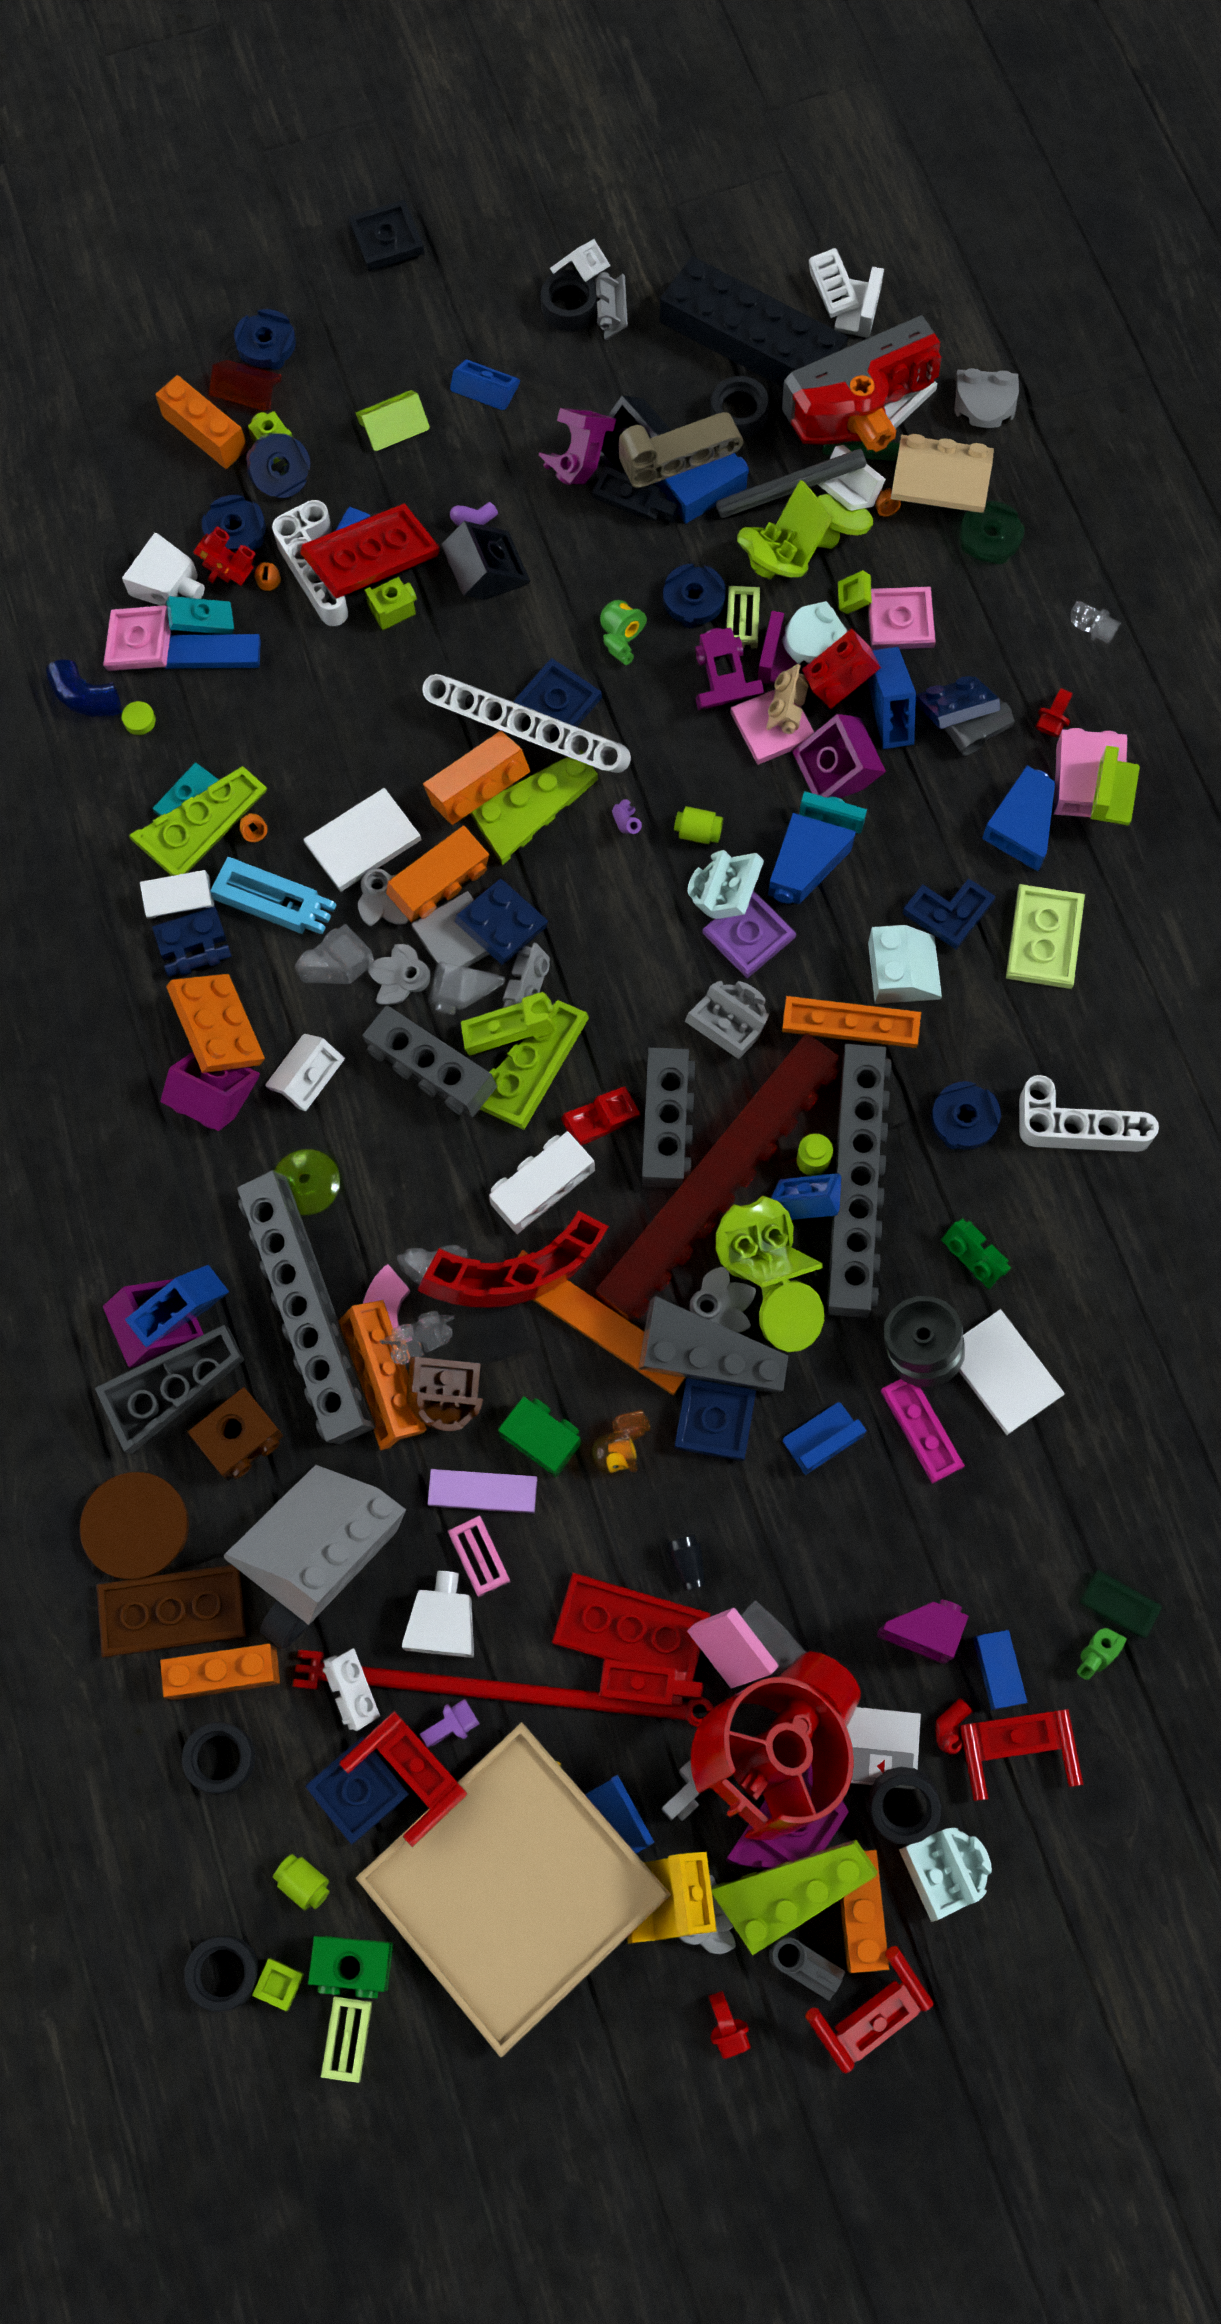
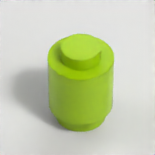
M685 806L684 812H677L674 831L679 832L680 839L709 845L710 842L718 843L723 825V817L716 816V812Z
M810 1134L802 1139L799 1144L796 1161L799 1169L804 1174L817 1176L827 1171L833 1154V1147L829 1139L821 1134Z
M293 1854L289 1855L281 1863L273 1875V1879L278 1882L277 1887L304 1911L311 1906L317 1909L330 1892L326 1888L329 1880L303 1857L297 1858Z

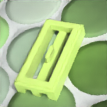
M729 586L727 628L731 627L733 631L735 594H741L739 635H734V637H740L743 648H745V645L757 648L760 587ZM747 595H753L751 636H745Z
M334 1996L321 2073L322 2078L360 2082L372 2001ZM341 2006L348 2007L339 2067L338 2071L331 2069ZM356 2008L362 2009L353 2071L349 2073L346 2071Z

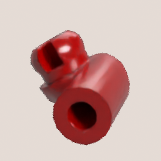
M961 1698L936 1720V1742L940 1750L948 1754H956L961 1750L962 1741L959 1740L958 1724L972 1712L971 1708Z

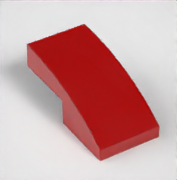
M624 1086L597 1096L591 1104L564 1113L561 1120L566 1130L582 1146L639 1118L641 1114L627 1088Z

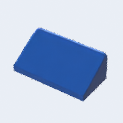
M466 359L453 370L450 389L454 393L497 409L505 410L516 392L520 380Z
M836 1173L780 1179L771 1199L781 1203L789 1212L791 1220L836 1216L840 1209L841 1175Z
M1009 1630L975 1636L973 1641L991 1711L1028 1703Z

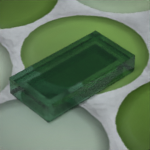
M1099 1570L1095 1571L1079 1602L1142 1639L1148 1637L1163 1607Z

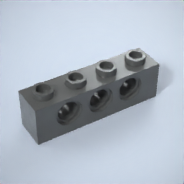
M388 1005L384 1007L362 1035L368 1046L366 1051L379 1062H383L384 1059L393 1064V1070L401 1077L408 1080L411 1076L419 1082L418 1086L425 1093L432 1097L438 1094L445 1099L444 1103L446 1106L459 1115L465 1112L473 1118L497 1088L491 1073ZM408 1043L404 1049L395 1050L399 1044ZM434 1060L431 1066L421 1068L425 1061ZM460 1077L459 1082L455 1085H447L451 1078Z
M648 1047L642 1187L683 1188L684 1177L690 1178L691 1157H685V1145H692L693 1125H686V1113H693L694 1093H687L688 1081H694L695 1061H689V1049ZM667 1081H674L679 1085V1088L674 1091H667L662 1087V1084ZM665 1113H673L678 1119L673 1123H665L660 1117ZM663 1145H672L677 1151L671 1156H665L659 1152V1148Z

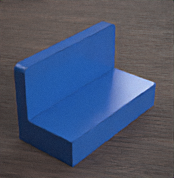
M837 1402L785 1436L783 1443L803 1473L807 1475L863 1438L867 1430L859 1419L853 1421L842 1403Z
M618 1774L586 1794L587 1798L635 1853L654 1843Z

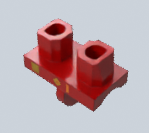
M216 527L209 535L205 534L193 553L204 560L202 566L211 571L207 580L212 584L218 576L227 583L232 579L242 586L254 568L252 562L255 552L243 545H240L236 553L225 547L230 536L220 527Z

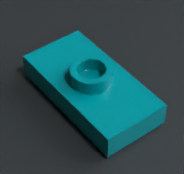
M169 596L167 599L170 630L232 634L234 623L231 602Z
M195 762L153 807L155 814L161 816L165 813L166 815L181 806V803L191 797L194 798L207 790L209 786L219 781V779Z
M804 791L799 815L847 828L859 834L864 826L867 809L847 804L837 797L827 798Z

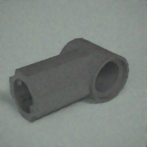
M1000 700V711L945 727V731L963 756L976 752L989 738L1014 725L1015 720L1012 710L1006 702Z
M782 1936L770 1944L768 1950L769 1959L775 1968L830 2001L842 1982L845 1970L792 1937ZM785 1944H792L797 1952L795 1961L790 1965H782L778 1959L779 1949Z

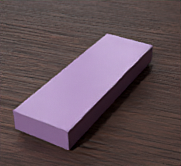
M431 1469L428 1506L535 1514L537 1476Z

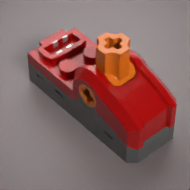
M920 315L791 372L784 380L782 411L803 444H835L848 441H862L867 450H874L876 453L885 449L889 442L896 437V429L885 413L884 404L898 401L904 395L923 390L934 383V379L939 377L942 359L939 354L940 341L923 315Z

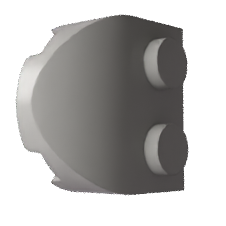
M974 368L957 370L954 406L956 415L961 416L964 414L969 417L971 425L984 428L999 427L1002 424V420L1006 418L1012 420L1015 416L1019 395L1018 374L1003 370L986 372Z
M718 981L709 987L707 995L688 1013L685 1022L737 1059H740L758 1040L769 1013H766L764 1007L765 998L751 985L738 981L736 985H723L722 981Z
M691 1760L679 1770V1774L688 1784L661 1809L671 1821L676 1816L683 1821L699 1806L695 1798L700 1793L697 1792L693 1780Z

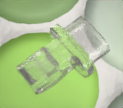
M1079 601L1075 603L1071 610V622L1082 631L1091 632L1090 640L1092 641L1098 638L1109 644L1121 622L1109 617L1110 612L1106 609L1098 611Z

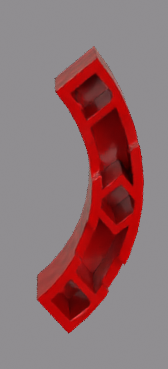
M578 1210L571 1223L551 1244L536 1253L532 1252L500 1263H480L481 1260L464 1258L439 1248L421 1281L418 1291L444 1302L468 1307L491 1308L524 1303L556 1289L570 1279L593 1254L609 1226Z

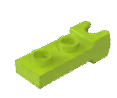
M539 992L522 998L521 1003L462 1021L461 1028L466 1052L471 1056L532 1035L534 1038H539L554 1033L557 1027L548 1015V1013L553 1011L550 999L545 993Z

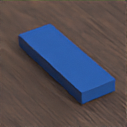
M259 634L170 635L165 669L260 668L261 639Z

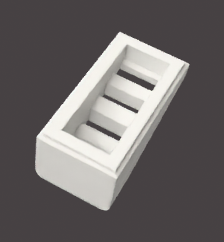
M833 248L809 259L810 274L830 317L833 318L858 308V300L837 249ZM847 295L846 298L832 303V300Z

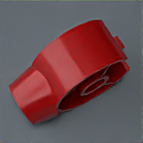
M810 1651L802 1653L779 1677L757 1681L713 1708L699 1724L692 1742L691 1770L697 1792L702 1793L712 1788L730 1805V1809L727 1812L729 1817L738 1813L753 1827L744 1835L745 1838L766 1841L781 1838L831 1813L844 1799L853 1776L854 1755L847 1726L861 1699V1690L856 1679L847 1668L835 1659L823 1653ZM739 1704H757L778 1713L769 1728L756 1737L730 1731L732 1718ZM812 1764L813 1786L810 1796L801 1774ZM734 1774L739 1786L755 1801L763 1794L772 1819H768L727 1778Z

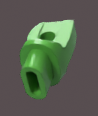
M1109 1628L1099 1630L1090 1640L1089 1646L1085 1647L1081 1653L1083 1663L1077 1670L1078 1675L1085 1680H1089L1096 1671L1105 1669L1120 1653L1127 1638ZM1101 1642L1105 1643L1108 1648L1103 1647Z

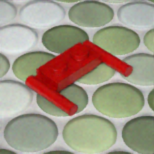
M1069 1709L960 1725L974 1801L988 1799L981 1761L1058 1749L1062 1750L1068 1786L1083 1785Z
M393 1711L345 1756L339 1764L349 1774L376 1748L430 1809L403 1835V1838L413 1847L462 1801L468 1793L401 1717Z
M897 1946L888 1948L885 1956L902 1983L899 1985L894 1980L835 2026L838 2032L836 2035L818 2008H811L805 2015V2018L843 2073L850 2072L854 2068L856 2061H860L915 2018L920 2011H927L933 2006L932 1999Z

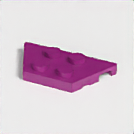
M812 1764L801 1774L810 1796L813 1786ZM765 1800L759 1810L768 1819H772ZM842 1800L825 1817L774 1840L765 1841L745 1838L744 1835L747 1831L753 1828L749 1824L726 1858V1861L730 1864L768 1870L790 1860L793 1862L808 1857L810 1854L824 1850L849 1811Z

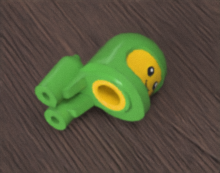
M614 600L608 603L601 612V626L608 633L603 635V642L608 647L610 654L624 665H628L632 662L634 655L631 653V648L627 642L634 639L641 632L647 622V617L640 609L630 608L625 601Z

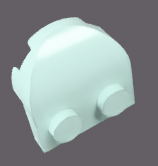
M825 601L798 609L785 626V635L782 638V642L793 660L799 664L802 661L810 663L848 631L837 617L834 609Z
M725 850L718 851L711 855L713 861L704 870L698 867L694 871L688 884V895L693 899V903L711 918L721 919L745 915L764 860L757 853L731 857Z
M948 1828L931 1834L921 1842L899 1849L931 1922L939 1920L967 1905L976 1903L986 1894L987 1876L992 1872L991 1862L985 1847L975 1836L969 1837L965 1833L958 1831V1828Z

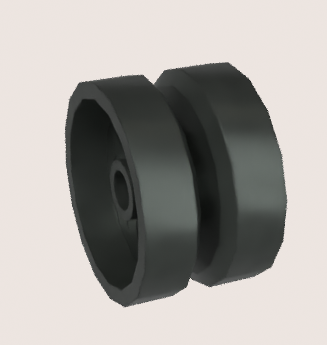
M916 1296L902 1301L891 1310L885 1321L884 1339L892 1369L904 1382L917 1387H934L948 1382L959 1372L965 1360V1343L962 1323L955 1309L946 1301L933 1296Z

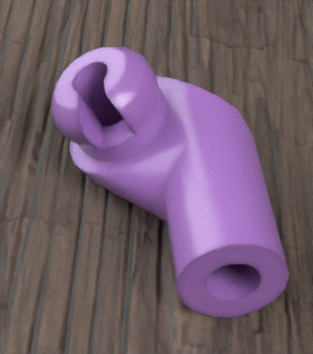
M488 502L478 510L457 505L450 511L451 520L458 526L463 521L485 525L498 515L496 507L491 502Z
M624 799L619 804L614 805L612 809L613 817L620 832L636 834L641 830V822L638 818L629 817L634 814L635 808L629 805L631 803L629 800Z

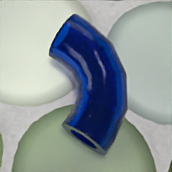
M57 660L47 666V678L55 696L72 711L91 717L113 716L122 713L120 698L114 682L100 685L85 682L80 676L77 664L72 660Z

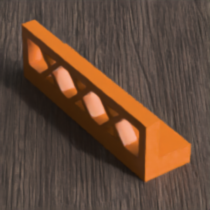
M786 996L782 1032L917 1048L921 1012Z
M384 1300L352 1306L338 1322L376 1428L373 1430L379 1448L384 1450L392 1447L400 1439L420 1435L427 1429L425 1424L413 1414L407 1401L408 1372Z

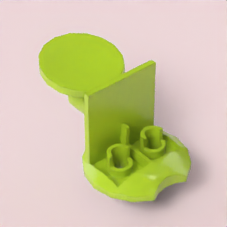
M800 480L776 525L769 522L765 529L744 527L737 534V542L748 553L751 567L758 575L768 579H772L775 574L784 577H802L808 571V562L817 547L834 548L839 542L840 532L848 535L866 534L873 525V518L865 508L853 511L848 510L830 494L817 497L806 483Z
M761 1196L750 1205L739 1206L733 1204L726 1212L716 1232V1252L720 1263L730 1274L750 1280L761 1287L763 1301L759 1311V1324L764 1337L780 1350L786 1352L801 1351L812 1345L819 1336L824 1323V1306L820 1296L809 1285L796 1280L789 1281V1279L823 1268L822 1263L791 1247L793 1244L794 1226L789 1212L779 1201Z

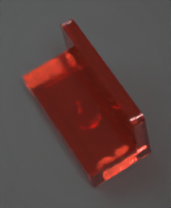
M224 360L212 365L209 395L266 411L270 409L273 384L281 382L282 375Z

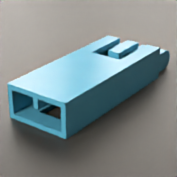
M227 857L210 890L213 899L301 934H303L305 928L323 934L326 927L315 920L328 923L331 915L320 909L323 908L333 912L337 906L335 902L319 896L314 889L231 857ZM287 896L302 902V905L298 907L294 905V902L289 901L287 907H284L282 903Z

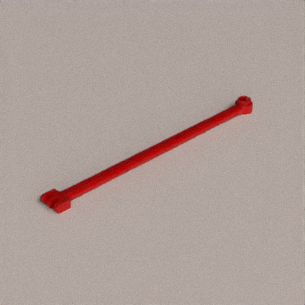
M298 1650V1658L311 1659L310 1665L296 1664L295 1672L309 1674L308 1680L293 1679L292 1687L319 1690L320 1680L328 1681L326 1674L322 1670L325 1667L323 1652ZM361 1666L368 1686L687 1720L694 1727H698L703 1718L698 1719L693 1715V1708L696 1705L704 1706L707 1712L713 1709L711 1702L703 1697L702 1700L682 1701V1707H666L600 1698L599 1692Z

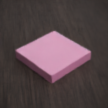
M931 587L871 589L872 603L868 605L872 650L899 647V649L935 647Z
M167 605L111 610L103 664L108 671L166 667L171 634Z
M775 690L731 707L730 713L757 765L793 751L815 733L803 710L799 728L793 734L784 733L782 727L778 725L770 730L766 729L769 718L768 709L773 702Z
M735 1608L696 1622L687 1630L731 1689L769 1676L779 1667Z

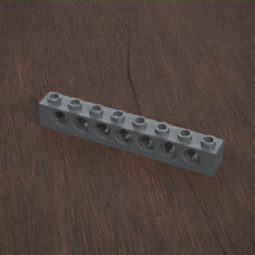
M845 1044L842 1055L835 1174L840 1173L841 1194L839 1213L836 1216H832L826 1315L868 1318L871 1308H877L878 1287H872L873 1274L879 1275L880 1254H874L875 1241H881L882 1221L876 1220L877 1208H882L884 1201V1188L878 1187L879 1175L884 1176L886 1155H880V1144L886 1143L888 1123H882V1111H888L890 1095L889 1091H884V1079H890L891 1059H885L886 1047ZM867 1078L873 1082L874 1086L863 1088L858 1084L857 1080ZM866 1110L872 1115V1118L870 1120H861L856 1116L855 1112ZM864 1142L870 1147V1151L860 1153L855 1150L853 1144ZM855 1174H861L868 1179L869 1183L859 1186L852 1181L851 1177ZM861 1207L865 1210L867 1216L862 1219L854 1218L850 1214L849 1209ZM853 1239L859 1240L864 1244L865 1249L861 1252H854L849 1249L847 1242ZM857 1273L862 1277L863 1283L858 1286L850 1285L846 1281L845 1275Z
M272 1170L237 1187L241 1198L238 1200V1205L242 1214L248 1218L251 1227L249 1231L250 1239L259 1250L262 1261H260L261 1271L266 1279L270 1281L273 1290L271 1293L272 1302L275 1308L281 1312L284 1324H282L283 1334L292 1344L295 1352L293 1356L294 1365L297 1371L303 1375L307 1386L304 1389V1393L308 1403L315 1409L318 1418L316 1420L317 1431L326 1442L342 1444L375 1429L376 1425L286 1176ZM273 1207V1216L270 1220L266 1221V1214ZM284 1238V1247L280 1252H277V1244ZM295 1269V1279L289 1284L288 1275ZM306 1300V1311L300 1315L299 1306ZM317 1331L318 1341L315 1346L311 1347L310 1338ZM328 1363L330 1368L329 1374L325 1379H322V1368ZM339 1395L341 1406L334 1412L333 1401Z

